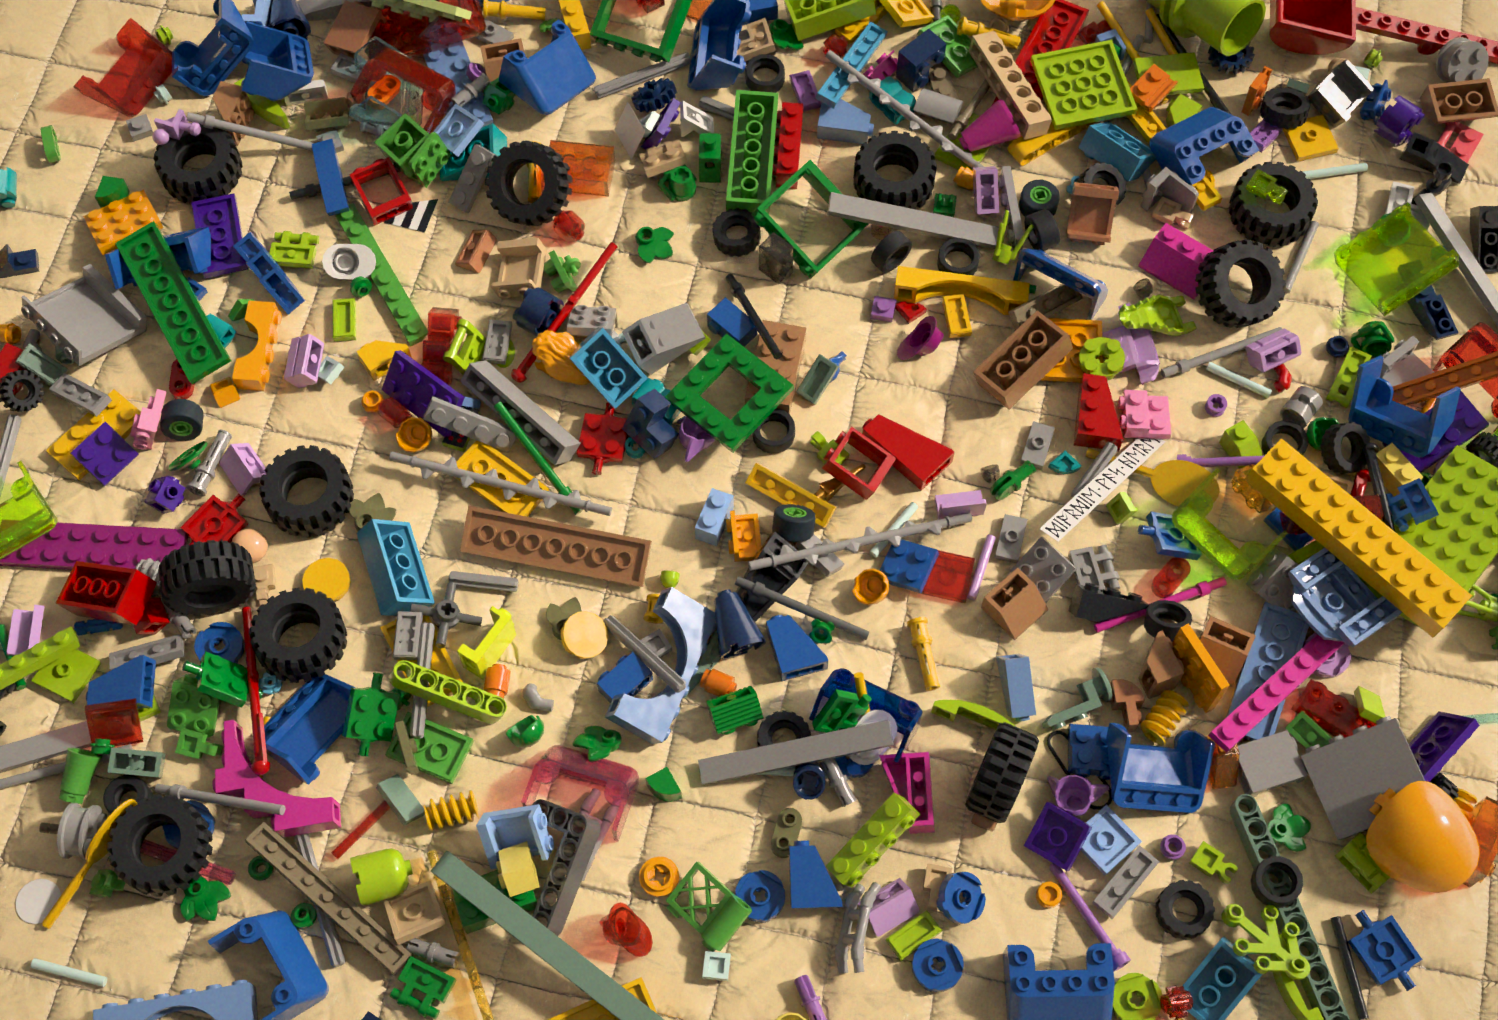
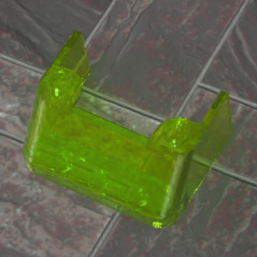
M22 461L17 462L24 477L17 479L11 486L13 497L0 504V559L49 532L58 522L42 490Z
M1216 468L1173 512L1172 522L1184 536L1229 578L1240 580L1254 569L1288 533L1284 530L1267 548L1258 541H1249L1238 549L1205 518L1213 508V500L1205 490L1221 475V471Z

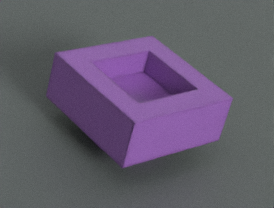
M874 296L870 319L892 322L896 299Z

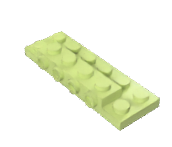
M369 0L372 1V6L384 9V6L387 5L391 7L390 11L403 14V11L410 12V17L421 20L422 16L429 17L428 22L441 25L442 21L449 23L450 19L462 22L463 18L470 20L472 13L471 11L435 0Z

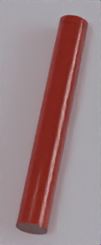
M384 800L331 852L336 859H339L390 809L387 802Z

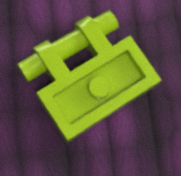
M291 231L275 232V241H281V243L272 242L269 254L279 266L313 269L317 250L314 245L310 244H319L318 235H311L308 232H303L302 234H293Z

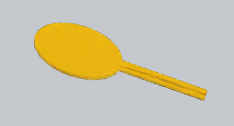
M1088 448L1085 457L1095 460L1100 452ZM1113 456L1108 464L1114 461L1117 457ZM1170 460L1159 464L1155 469L1140 465L1134 471V473L1151 478L1152 486L1157 494L1167 502L1178 507L1187 509L1204 508L1213 504L1220 493L1216 478L1207 469L1193 462Z
M129 799L122 803L99 828L85 855L86 863L43 920L42 926L48 929L52 927L81 885L91 866L108 853L107 843L112 842L109 833L111 828L115 829L117 823L114 821L119 815L123 817L126 814L125 808L130 804L133 807L138 805L134 799Z

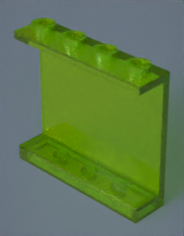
M1408 202L1403 206L1396 207L1390 215L1384 219L1377 220L1371 228L1365 232L1358 233L1353 240L1339 246L1334 252L1336 265L1383 316H1386L1459 266V254L1454 249L1448 252L1411 214V205Z

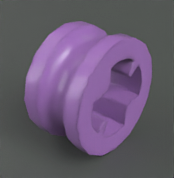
M1220 394L1211 395L1205 404L1206 412L1213 417L1221 416L1226 410L1227 400ZM1215 402L1220 404L1217 409L1213 407Z

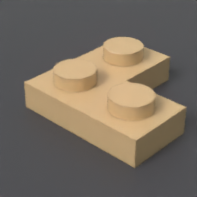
M766 18L746 25L750 38L741 41L737 50V55L743 56L745 62L757 55L776 51Z

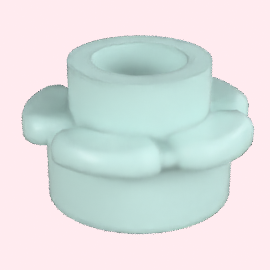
M163 84L159 87L156 86L157 91L153 93L159 102L165 101L166 104H169L168 101L173 98Z

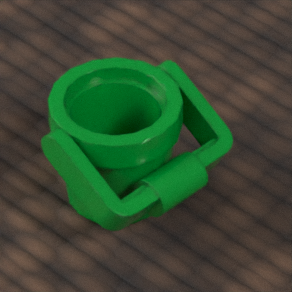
M682 165L664 172L663 178L658 181V186L671 201H687L693 198L696 193L695 181L697 178L686 165ZM666 180H670L668 188L664 184Z
M1382 321L1367 322L1351 335V343L1354 348L1372 355L1371 358L1383 356L1391 350V343L1395 342L1394 337ZM1360 337H1361V340H1362L1361 346H1360V344L1358 343V341L1356 340V339H1358V338H1360Z

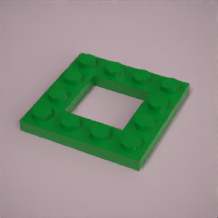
M726 334L665 398L695 424L734 453L794 390V385ZM729 366L759 389L731 420L700 396Z

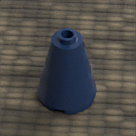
M272 0L269 27L298 35L308 40L307 36L309 33L311 34V27L297 0Z
M728 589L717 593L718 597L714 599L720 658L737 657L748 653L747 650L751 649L752 646H754L755 650L766 644L765 638L737 592H731Z

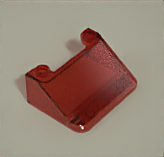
M130 18L116 35L118 45L125 52L98 84L93 79L82 75L73 87L81 94L128 117H134L140 113L153 97V92L157 91L155 87L162 85L172 73V51Z

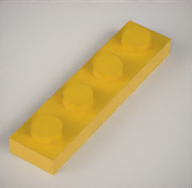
M755 463L745 482L783 505L795 504L811 509L815 513V523L823 528H826L837 508L759 463Z

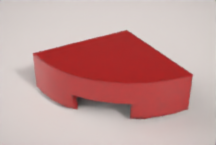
M906 301L900 302L895 306V309L908 324L925 314L927 310L919 303H906Z

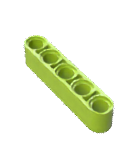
M402 660L397 662L389 674V681L395 688L485 723L494 724L498 722L507 710V704L503 698L410 661ZM397 671H404L408 678L399 677ZM420 680H427L430 683V687L422 686ZM443 689H450L453 692V696L445 695ZM466 697L473 698L476 705L468 704ZM489 706L496 707L498 714L490 712Z

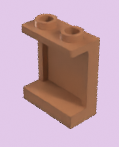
M345 0L324 44L333 54H344L367 63L370 56L366 53L365 48L378 22L385 24L387 19L382 15V11L375 6L367 7L358 1L353 3Z
M1074 182L1066 235L1067 238H1070V241L1082 243L1083 240H1090L1096 245H1105V242L1111 243L1115 205L1119 196L1118 187Z

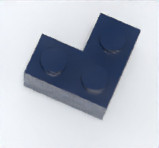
M927 29L899 50L896 78L912 92L919 87H924L929 80V69L934 64L942 62L945 58L946 43L930 29Z
M656 389L637 399L622 428L654 459L671 449L679 435L663 419L671 403Z

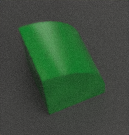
M102 176L95 199L100 208H103L113 201L127 197L130 191L124 179Z
M668 767L645 778L648 789L658 799L669 802L682 799V792Z

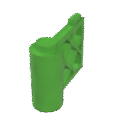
M697 861L666 899V902L669 904L667 909L676 918L682 916L701 934L703 938L702 944L712 952L715 950L721 951L752 912L751 907L745 901L734 895L708 869ZM698 870L705 877V887H694L693 877ZM711 889H719L725 894L719 904H711ZM705 890L706 905L695 906L694 891ZM689 891V906L681 907L675 900L681 892ZM706 908L707 919L702 925L696 921L695 909Z

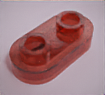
M1179 557L1170 559L1154 577L1151 584L1152 592L1159 598L1171 596L1187 579L1191 571L1189 562ZM1173 569H1178L1181 573L1177 574ZM1159 585H1164L1167 589L1162 590Z

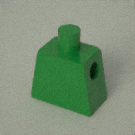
M701 133L699 135V182L721 183V134ZM706 162H713L714 167L708 168Z

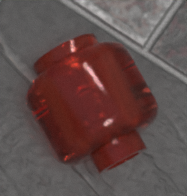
M563 210L554 217L553 230L565 242L579 241L584 236L585 223L574 211Z

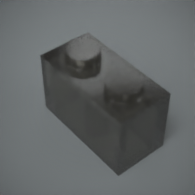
M773 232L759 246V270L777 284L783 279H788L793 273L794 247Z

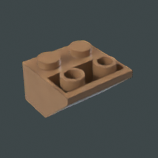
M521 38L480 46L485 72L490 79L489 81L492 82L499 77L503 56L516 50L524 52Z
M220 81L212 98L221 120L248 126L249 122L254 118V110L247 93L242 91L239 85ZM228 131L236 146H238L245 135Z
M1018 567L984 596L981 608L1013 640H1016L1048 611V607L1036 585Z
M1210 616L1199 640L1229 685L1233 686L1256 635Z
M1163 630L1157 633L1138 677L1148 699L1161 695L1164 690H1174L1184 674V665L1179 658H1176L1173 652L1172 641L1169 637L1165 636Z

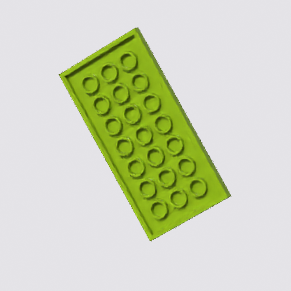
M1457 445L1425 486L1439 515L1417 525L1412 518L1407 521L1409 528L1403 532L1398 527H1394L1399 536L1469 592L1498 554V468ZM1359 577L1378 599L1382 597L1379 592ZM1403 612L1400 614V616L1418 626Z

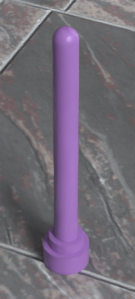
M1177 454V460L1193 462L1202 467L1256 465L1264 457L1191 458V456L1186 454Z
M1051 863V872L1100 943H1111L1114 972L1124 967L1131 961L1125 951L1122 952L1120 948H1116L1064 871L1059 866Z

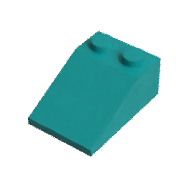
M493 123L482 127L459 157L451 153L448 162L440 169V180H459L475 144L500 156L499 150L504 146L507 147V136Z

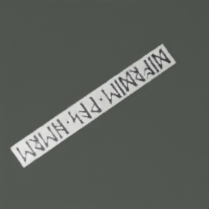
M1137 438L1050 518L1040 530L1059 542L1166 441L1163 439Z

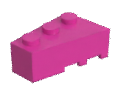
M929 752L879 755L881 765L893 793L904 797L920 813L914 824L908 829L909 833H935Z

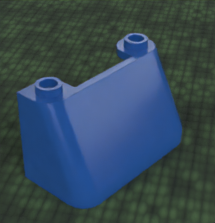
M232 0L214 1L213 10L219 17L215 21L216 26L199 46L191 41H182L172 51V77L202 96L212 95L220 81L224 82L253 47V36Z

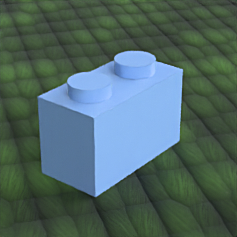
M711 489L695 526V539L714 546L718 545L726 527V519H729L730 511L734 508V495Z

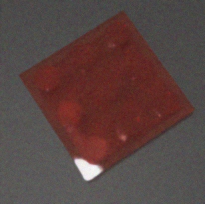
M391 7L382 9V15L387 21L385 24L378 22L368 42L371 66L378 68L432 52L428 18L422 16L421 20L410 17V12L403 11V14L390 11Z

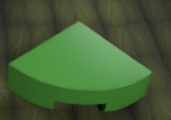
M237 299L228 317L232 321L244 318L248 301L255 300Z

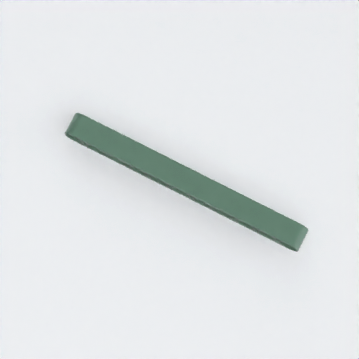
M1248 794L1238 796L1230 806V815L1254 870L1264 860L1259 856L1258 850L1265 851L1268 858L1280 855L1255 798ZM1238 804L1247 806L1249 813L1242 812ZM1248 827L1255 828L1259 835L1254 836L1250 834ZM1272 867L1263 873L1262 884L1270 894L1281 897L1289 893L1292 882L1286 872L1277 867ZM1268 874H1274L1279 882L1277 884L1271 882ZM1297 897L1289 904L1288 908H1277L1279 915L1276 918V924L1280 934H1282V928L1289 921L1295 922L1300 929V933L1297 936L1298 947L1305 946L1309 951L1308 957L1301 954V952L1300 955L1308 960L1310 970H1314L1319 974V981L1313 980L1310 973L1306 978L1300 980L1312 1009L1319 1008L1324 1020H1350ZM1287 928L1289 933L1294 934L1291 929ZM1321 995L1329 998V1007L1321 1002Z
M446 851L431 869L434 875L619 1020H664L449 851Z

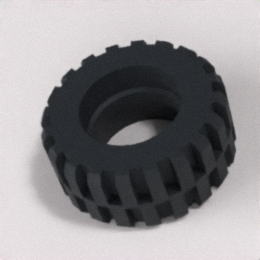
M200 124L201 132L197 136L184 131L180 140L169 137V141L166 144H157V151L154 153V166L163 186L173 198H177L178 201L183 203L188 201L189 204H192L194 201L228 195L231 192L230 189L236 187L238 184L237 179H240L242 175L241 168L243 165L236 144L228 131L214 127L209 129ZM205 154L215 156L214 160L203 169L196 171L182 170L185 163L195 156Z
M891 131L888 134L886 132L879 133L878 137L874 135L868 139V143L864 142L861 145L860 150L856 154L853 175L854 189L857 190L859 198L916 210L917 206L919 208L922 207L932 195L937 169L935 155L927 143H921L919 137H912L907 132L902 134L898 133V131ZM886 165H899L908 169L913 176L904 181L894 182L882 178L876 171Z
M521 141V143H510L509 148L504 146L499 150L501 155H494L491 159L494 163L492 167L488 166L486 171L490 173L489 179H485V185L489 186L486 195L487 198L493 200L490 203L493 209L498 210V214L502 218H506L508 221L516 224L540 226L542 223L553 221V216L558 217L562 213L561 207H567L569 203L566 200L567 195L572 194V188H569V183L573 181L572 176L567 173L570 170L568 164L563 162L564 158L559 153H556L553 148L537 142ZM534 163L541 168L544 174V190L535 202L523 204L514 193V178L522 166Z
M1264 162L1262 166L1261 164H1256L1244 171L1242 176L1239 177L1229 201L1230 219L1233 225H1237L1236 230L1240 234L1244 233L1246 239L1268 244V247H1276L1277 244L1285 246L1288 245L1289 241L1293 243L1300 236H1303L1318 206L1317 191L1315 188H1312L1314 185L1309 178H1305L1306 174L1301 170L1298 172L1295 170L1296 167L1292 165L1285 166L1283 162H1277L1276 164ZM1264 195L1277 197L1286 203L1290 211L1286 213L1270 212L1257 202L1256 197Z
M1244 239L1220 246L1204 257V262H1201L1198 270L1201 272L1196 274L1195 281L1198 282V287H1195L1196 294L1200 295L1199 304L1200 306L1204 305L1206 308L1204 312L1208 317L1213 316L1214 322L1218 324L1223 323L1225 327L1243 328L1270 318L1273 312L1279 309L1281 306L1279 301H1282L1285 296V292H1282L1283 288H1286V280H1283L1285 272L1279 266L1280 260L1278 257H1273L1271 249L1268 247L1263 248L1264 245L1260 242ZM1233 265L1244 269L1251 279L1252 295L1247 304L1239 301L1230 290L1228 277Z
M302 445L297 446L296 450L287 449L284 451V455H277L273 458L274 463L272 465L268 464L265 468L266 475L263 474L261 476L260 483L262 486L259 488V493L270 519L274 524H277L280 530L283 532L288 531L292 536H298L300 533L303 538H309L311 534H316V536L323 535V531L327 529L332 531L336 528L335 524L337 522L342 523L344 521V513L350 512V502L354 499V493L349 474L336 454H331L330 450L322 448L320 451L318 446L310 445L309 448H305ZM320 478L327 482L323 495L310 504L295 505L287 501L291 488L303 479Z
M207 540V542H194L192 545L186 544L166 555L158 567L164 604L176 613L181 612L184 615H213L217 612H226L231 608L235 609L239 607V604L246 603L256 589L251 554L243 546L234 542Z
M292 588L290 592L284 590L279 592L280 595L276 597L271 596L267 599L266 605L262 604L257 609L258 615L253 616L252 626L249 629L250 642L261 666L271 676L276 675V678L281 681H286L288 678L290 683H299V680L304 679V682L312 681V677L318 675L320 678L325 675L324 671L327 669L332 670L336 666L335 661L341 660L344 655L342 649H345L347 646V630L335 602L331 598H327L326 594L321 591L315 593L314 589L305 588V591H302L300 588ZM312 623L320 627L316 636L302 646L284 647L278 644L282 634L296 624Z
M1006 722L999 723L967 797L965 806L969 811L994 822L1005 823L1037 750L1039 739L1036 735Z
M160 794L152 795L151 800L143 797L137 800L138 805L133 807L130 804L126 807V814L123 817L119 815L114 821L117 823L115 829L111 828L109 833L112 842L107 843V851L112 855L108 859L110 865L115 868L114 872L116 875L140 893L145 895L150 893L155 897H162L163 893H166L168 896L177 893V888H181L183 891L189 888V882L192 879L197 881L202 876L199 874L201 868H207L209 861L206 857L207 855H212L213 847L209 844L213 840L212 833L208 830L209 825L207 821L185 800L177 799L175 796L168 794L164 798ZM163 825L177 826L180 829L181 841L175 855L164 864L148 867L144 865L141 861L140 851L146 836L157 827Z

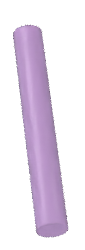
M990 534L986 536L967 598L970 600H976L996 539L995 536Z

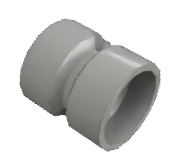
M1300 386L1283 406L1280 416L1285 421H1292L1305 428L1313 415L1322 406L1323 400L1312 388Z

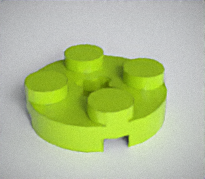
M1106 337L1088 339L1080 350L1079 366L1087 374L1106 376L1108 381L1113 379L1124 367L1125 354L1120 342L1116 339ZM1103 355L1107 359H1105L1104 363H1100V360L1096 359V357Z
M1128 973L1119 978L1114 987L1112 1009L1119 1020L1156 1019L1163 1005V995L1160 987L1154 980H1150L1141 973ZM1132 993H1136L1137 997L1142 996L1143 1001L1140 1002L1139 1007L1130 1002Z

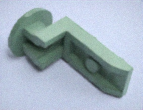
M1098 667L1093 668V679L1076 685L1083 703L1048 716L1042 723L1043 729L1051 726L1053 731L1066 726L1065 720L1073 718L1074 722L1088 717L1086 712L1102 706L1098 696H1101L1105 702L1112 699V689L1105 673Z

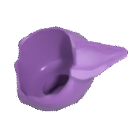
M687 416L677 420V424H681L679 426V440L682 446L687 449L685 462H689L701 450L711 446L715 439Z
M1067 775L1061 779L1052 776L1047 778L1057 807L1073 816L1085 814L1090 808L1091 803L1097 801L1109 790L1108 785H1092L1087 778L1078 775Z

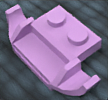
M1121 326L1103 332V337L1118 340L1124 351V367L1119 373L1137 368L1142 385L1156 379L1160 361L1150 330L1142 328L1127 329Z

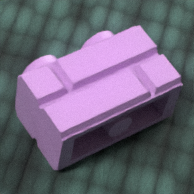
M1285 328L1246 346L1248 363L1263 373L1302 354L1298 335L1291 333Z
M310 334L293 338L288 351L284 380L298 388L317 384L324 343Z

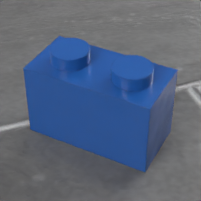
M726 297L707 313V326L709 330L714 334H719L722 338L728 334L745 347L758 335V331L748 315Z
M632 652L628 656L624 655L616 663L615 668L610 672H604L599 677L597 682L598 691L610 704L615 695L625 693L634 697L653 681V674L638 656Z

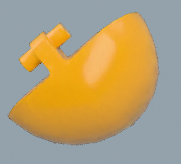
M980 0L990 12L1010 21H1025L1037 18L1046 13L1055 2V0Z
M1416 781L1405 786L1397 794L1391 788H1388L1383 795L1380 793L1375 798L1374 805L1369 809V812L1375 816V819L1368 828L1366 842L1370 856L1385 874L1409 887L1435 893L1455 889L1469 879L1478 865L1480 855L1478 841L1463 811L1445 791L1430 782Z

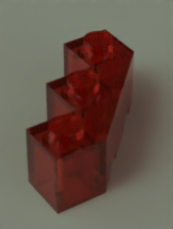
M432 307L428 312V334L423 339V362L420 365L446 384L451 385L453 365L444 361L443 356L451 346L458 329L456 325L459 319H462V316H459V309Z

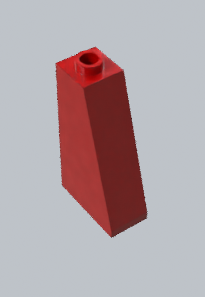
M880 414L874 419H868L862 427V434L894 456L896 460L892 466L921 491L953 462L955 452L951 448Z

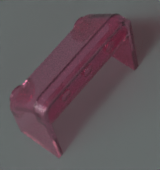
M561 745L551 746L534 766L521 801L523 807L531 806L535 802L541 784L554 782L559 773L604 786L606 801L613 806L619 807L612 827L613 838L619 842L639 785L638 772L630 766L604 758L589 762L587 753Z

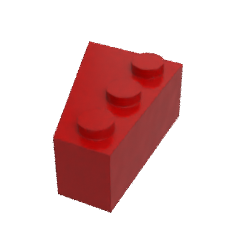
M1083 373L1078 393L1074 446L1103 449L1107 442H1111L1117 446V452H1119L1124 439L1106 376Z

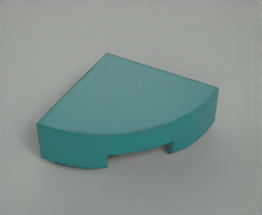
M1065 450L1049 463L1048 468L1060 474H1071L1080 470L1082 465Z

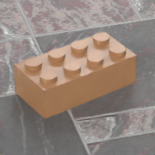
M1037 310L973 371L978 385L1010 410L1073 349L1070 336Z
M762 320L780 349L782 357L777 360L774 359L760 334L755 356L794 385V390L777 407L790 414L806 342L807 328ZM749 381L745 395V404L759 391Z

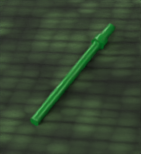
M498 402L494 406L495 410L558 491V494L568 496L572 493L571 489L562 483L502 402ZM569 506L575 515L583 511V509Z

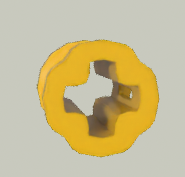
M660 594L647 595L646 601H648V606L643 619L649 623H663V619L653 612Z

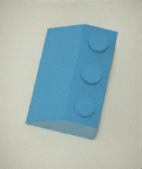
M1110 121L1090 125L1078 147L1084 151V155L1088 158L1096 159L1100 163L1104 162L1105 164L1113 165L1124 176V181L1127 182L1138 179L1156 160L1150 147Z
M603 327L596 328L580 343L569 358L614 409L648 379Z

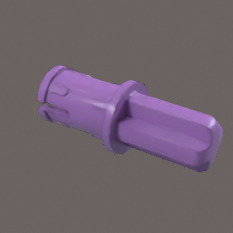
M802 975L797 977L794 983L803 1002L801 1006L805 1007L809 1019L827 1020L819 1003L821 998L816 995L809 976Z

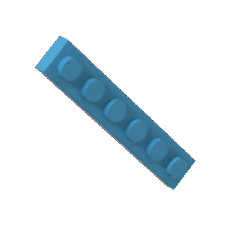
M869 22L843 60L848 61L849 65L861 72L885 39L888 31ZM837 66L818 91L815 99L834 109L851 86L847 82L848 74L844 71L842 72L841 68Z

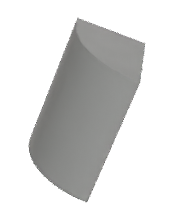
M923 88L916 101L914 111L918 114L954 125V121L959 116L963 101Z

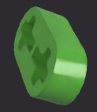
M53 126L41 127L44 151L49 163L61 161L58 140Z

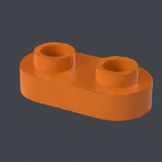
M393 75L382 76L368 90V104L374 108L385 107L400 92V80Z

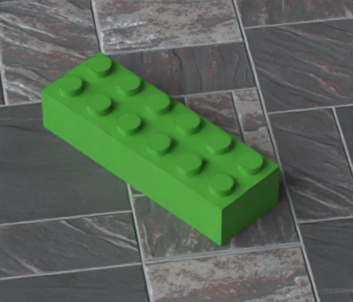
M736 90L726 211L728 209L740 208L743 210L747 209L753 213L771 196L779 93Z

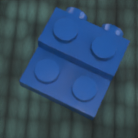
M1069 724L1068 773L1084 778L1093 775L1100 776V779L1110 780L1106 738L1108 727Z

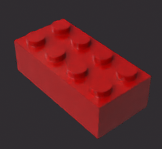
M76 561L56 604L76 616L137 626L157 582L137 569Z

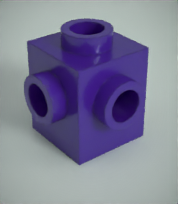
M172 476L156 478L148 487L150 492L144 503L163 514L174 512L176 507L182 503L183 493L186 488L180 485L179 480Z

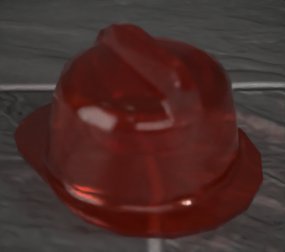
M621 902L614 904L610 909V913L599 921L602 926L603 935L611 945L622 946L629 953L637 957H643L651 951L653 942L649 928L626 904Z

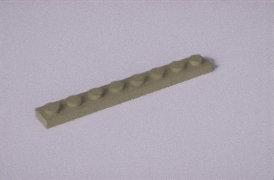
M265 822L245 839V842L393 976L412 955L401 944L398 945L389 933Z

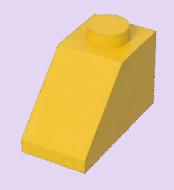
M379 340L367 343L356 351L360 363L373 381L387 374L395 351L401 350L412 358L409 347L406 344Z

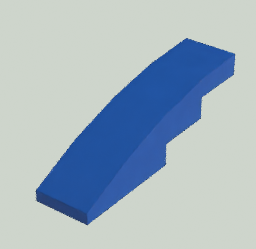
M333 139L312 144L317 175L328 216L350 211Z
M249 232L233 246L247 262L246 264L260 279V283L288 315L306 301L252 232Z

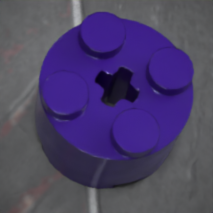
M1400 95L1394 99L1397 103L1394 106L1389 105L1376 124L1379 128L1374 129L1375 133L1395 146L1401 145L1402 142L1406 143L1412 135L1411 129L1415 124L1418 125L1425 116L1421 108Z

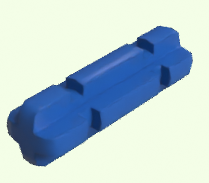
M100 619L87 620L86 623L85 621L74 623V630L78 636L86 635L87 632L93 634L110 631V628L113 630L123 628V623Z

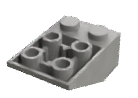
M688 303L639 319L622 331L638 366L650 375L705 339Z

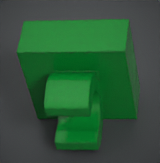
M935 193L933 213L954 217L957 196Z

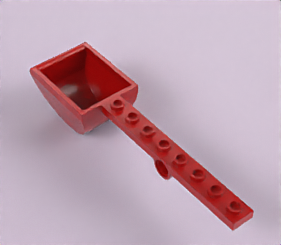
M1270 0V39L1280 48L1294 53L1324 55L1343 51L1353 45L1356 41V30L1417 44L1418 52L1423 55L1434 54L1441 50L1448 41L1463 37L1481 43L1488 52L1489 62L1498 64V41L1356 7V0Z

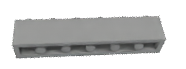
M488 361L469 364L460 382L497 414L498 412L494 406L498 402H502L537 450L554 465L571 461L581 444L577 439Z

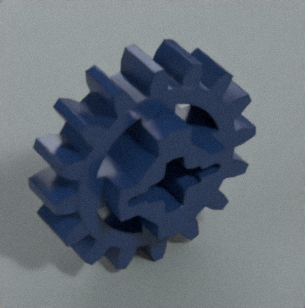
M1249 43L1238 53L1226 56L1210 46L1208 60L1213 61L1212 67H1219V72L1224 69L1227 75L1230 71L1237 75L1238 70L1243 73L1246 68L1250 67L1255 56L1253 54L1254 47H1249Z
M660 78L658 81H648L644 83V87L637 88L638 91L633 93L634 96L631 99L636 110L640 112L646 110V113H648L652 109L657 111V109L664 108L665 104L671 101L670 99L676 98L677 90L673 80H669V78L663 80Z

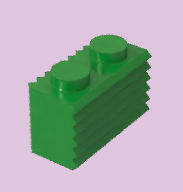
M752 686L744 687L738 691L706 701L713 727L717 734H731L736 730L735 728L754 726L758 723V720L764 718L757 693Z

